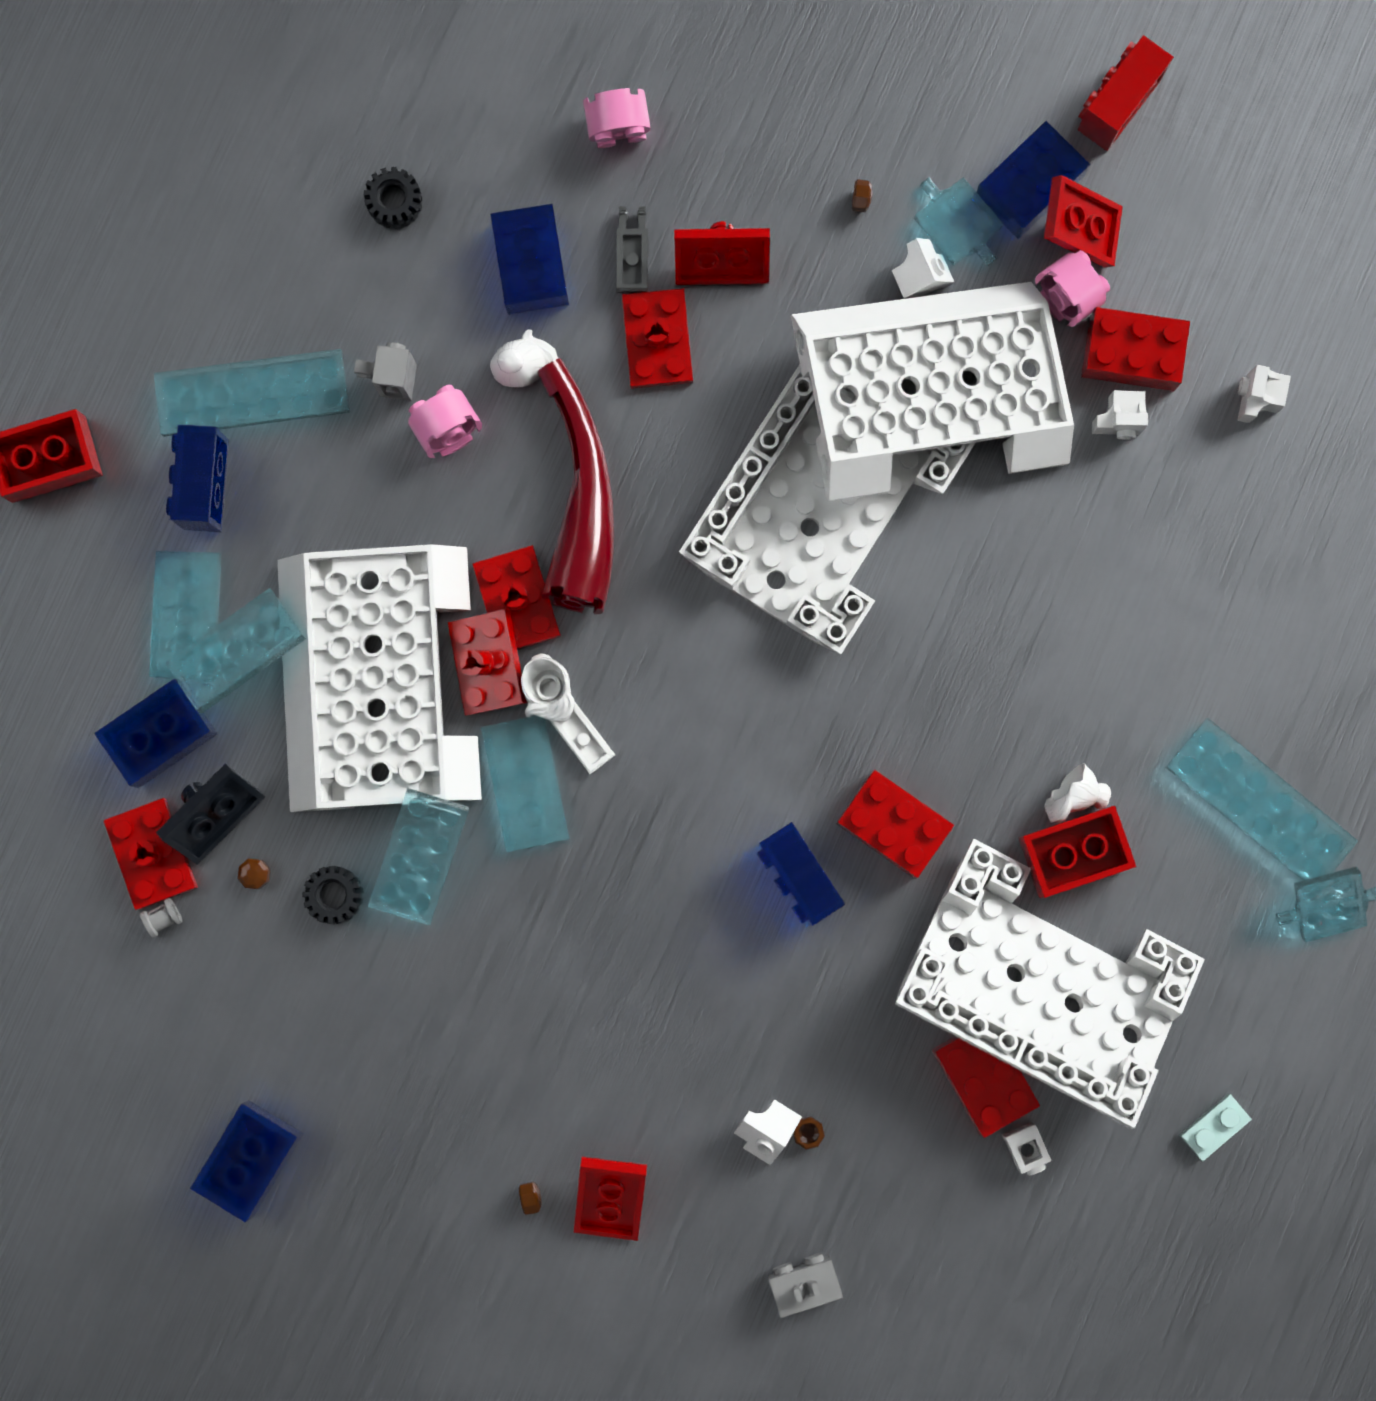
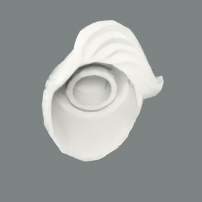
M528 329L523 333L521 339L507 342L497 350L491 359L490 368L495 380L501 385L525 387L540 379L537 371L546 364L558 359L554 347L543 340L534 338L532 330Z
M541 653L533 656L524 666L521 676L522 690L528 702V706L525 709L526 717L530 718L531 715H536L556 722L567 719L573 712L575 705L571 695L570 678L567 670L549 655Z
M1082 763L1066 775L1059 789L1051 791V797L1046 799L1044 805L1045 812H1047L1051 823L1060 824L1072 812L1085 810L1090 806L1100 810L1104 809L1109 804L1111 789L1107 784L1098 783L1094 773L1085 763Z

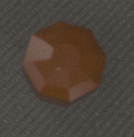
M859 179L855 181L852 200L853 211L866 212L869 209L873 195L870 181Z
M247 859L239 866L238 880L245 888L261 889L269 882L271 869L263 860Z
M811 1116L801 1118L793 1132L795 1143L804 1149L818 1147L825 1136L822 1123Z
M534 1181L520 1184L519 1196L523 1213L525 1215L538 1213L541 1208L542 1198L537 1184Z

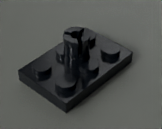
M226 763L204 785L200 782H193V787L197 792L192 789L190 784L186 786L181 794V799L185 804L156 832L162 841L197 865L265 798L258 788Z

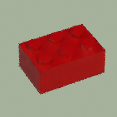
M1144 35L1137 44L1132 41L1129 43L1120 56L1121 59L1116 67L1112 66L1102 80V85L1097 92L1094 90L1078 116L1082 121L1077 130L1106 151L1111 148L1163 79L1174 56Z
M1096 307L1089 318L1081 377L1175 391L1182 383L1190 321Z
M77 409L0 431L1 497L11 503L103 476L86 416Z
M876 770L871 772L836 823L914 879L920 876L954 827V824Z
M1115 805L1018 837L1027 865L1031 868L1030 874L1039 898H1046L1137 867Z
M956 1036L932 1049L976 1130L983 1138L1040 1107L1025 1077L1017 1068Z

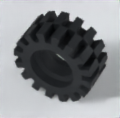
M385 167L380 169L381 174L377 175L376 172L372 174L373 180H367L365 184L367 190H364L363 195L365 197V205L375 222L379 225L383 223L385 228L390 229V226L394 225L395 229L401 228L400 224L410 225L409 220L411 218L416 220L418 217L417 211L422 209L421 201L423 199L415 178L412 175L409 176L404 169H401V172L398 171L397 167H391V171H387ZM392 187L399 188L405 193L403 204L395 209L385 207L381 201L383 193Z
M337 866L323 867L319 871L313 872L310 875L309 881H306L304 884L306 887L305 892H302V897L305 898V903L303 904L309 910L311 917H315L317 921L327 924H340L352 919V916L360 910V904L363 903L362 893L364 891L363 887L360 886L359 878L355 877L354 873L350 870ZM332 882L340 884L345 891L343 903L336 908L326 906L321 898L323 888Z

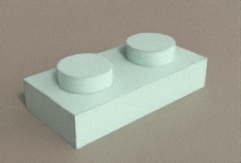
M1227 1094L1179 1136L1201 1161H1204L1252 1119L1233 1096Z

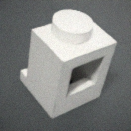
M1033 1122L1002 1134L1015 1165L1021 1174L1027 1172L1028 1176L1037 1174L1046 1169V1163L1052 1161L1037 1126ZM1024 1144L1032 1146V1152L1027 1156L1021 1153V1148Z

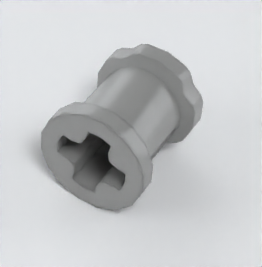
M171 898L164 900V904L149 912L144 910L140 913V918L152 938L157 937L159 931L172 924L183 922Z

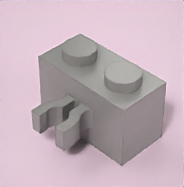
M393 342L387 343L386 346L377 345L375 363L356 360L354 373H357L359 378L372 379V384L380 397L412 400L417 364L410 350L405 349V345Z
M817 1253L804 1258V1264L792 1267L791 1263H786L773 1268L774 1273L769 1274L768 1278L781 1318L843 1298L830 1255L823 1257L822 1253Z

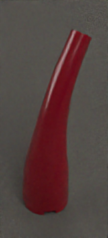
M559 358L540 368L537 374L549 397L554 398L566 425L571 445L574 478L542 598L548 599L549 596L554 597L553 605L578 613H583L585 607L594 608L593 613L598 615L603 613L607 600L614 555V516L610 478L606 457L592 415L576 382L563 360Z

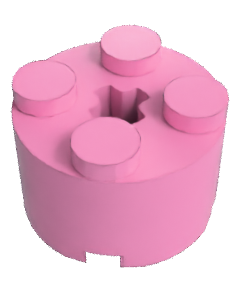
M630 88L615 89L594 94L595 101L591 103L588 97L583 100L589 140L597 142V148L615 146V140L625 138L628 139V143L646 140V133L651 130L644 90L638 89V95L630 93Z
M1082 250L1076 253H1066L1040 272L1035 278L1036 285L1041 283L1043 290L1040 293L1047 300L1050 313L1058 321L1064 318L1068 320L1067 326L1070 327L1075 326L1093 313L1096 307H1101L1106 302V293L1110 291L1108 281L1103 276L1097 274L1091 266L1090 258Z
M452 385L443 386L437 391L435 396L427 401L421 400L414 403L408 410L411 414L408 425L429 458H435L433 453L440 452L442 457L458 451L473 440L471 433L475 428L478 432L482 429V422L463 392L454 389Z

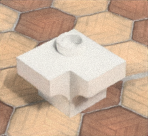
M916 238L907 243L908 253L906 260L892 270L904 299L922 297L954 283L943 255L935 253L930 239Z
M1256 365L1246 377H1242L1240 380L1238 395L1242 396L1237 421L1251 423L1257 417L1258 412L1269 411L1278 413L1286 404L1291 376L1273 372L1267 366Z
M1114 390L1108 397V411L1102 415H1097L1092 421V434L1117 435V439L1121 440L1135 439L1136 435H1140L1148 426L1145 391Z
M773 1100L763 1113L748 1111L734 1134L747 1141L743 1147L745 1150L771 1165L786 1147L802 1117L778 1101Z

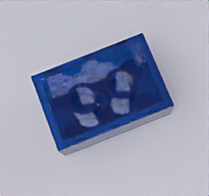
M1045 121L979 184L975 197L1019 240L1047 213L1052 177L1063 175L1078 183L1085 177L1091 164Z
M553 204L490 213L507 314L569 305Z
M178 424L177 434L174 433L172 436L171 448L172 452L175 453V464L169 468V483L173 484L172 497L168 496L166 513L170 516V520L183 530L222 532L229 439L217 427Z
M174 678L94 734L128 785L140 788L218 733L185 684Z
M792 822L758 844L761 849L756 853L766 870L772 866L778 876L774 882L783 896L790 894L796 905L791 908L801 924L808 922L810 926H813L846 905Z
M250 1100L243 1102L190 1189L246 1223L255 1216L304 1133Z

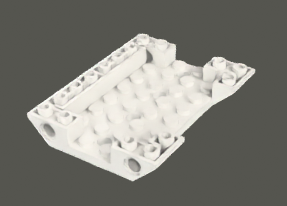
M1032 282L805 312L790 316L803 378L810 377L821 429V434L815 441L828 502L890 492L892 456L902 453L1008 438L1002 443L1008 474L1063 466L1070 463L1074 430L1073 417L1049 304ZM1024 362L1032 363L1035 366V377H1029L1024 374L1022 370ZM963 371L974 373L977 379L975 386H969L963 381ZM908 379L914 382L916 393L913 395L906 394L901 387L902 380ZM843 388L852 390L855 394V402L852 404L845 403L840 397V390Z
M799 364L679 553L707 576L810 641L841 655L875 602L874 599L849 583L912 484L943 495L975 443L893 455L890 492L828 502L815 441L821 434L811 379L810 377L803 378ZM848 388L840 390V397L845 403L852 404L855 402V394L852 390ZM806 520H813L818 524L819 531L814 536H806L801 531V524ZM778 572L784 576L785 584L782 588L772 589L767 584V577L771 573Z
M430 544L310 552L277 560L290 812L352 809L361 806L406 803L428 804L482 800L478 736L443 735L437 611L439 613L471 611L467 547ZM367 573H375L379 578L378 585L372 590L364 589L361 584L363 576ZM371 636H378L382 640L380 651L373 654L368 653L365 649L366 640ZM379 699L385 703L386 710L382 716L375 718L369 714L368 707L372 701ZM380 763L386 764L389 768L388 778L382 782L375 781L372 777L373 767Z
M973 839L951 877L903 978L895 1005L1133 1130L1136 1127L1159 1071L1154 1066L1172 1022L1183 1013L1204 959L1146 929L1126 963L1012 904L1019 896L1031 868ZM957 937L961 939L964 944V950L961 952L954 951L949 945V938ZM1014 967L1018 969L1022 975V980L1020 982L1010 980L1007 976V968ZM1065 998H1074L1079 1004V1012H1070L1065 1006ZM1124 1028H1131L1136 1032V1043H1130L1125 1040L1123 1036Z

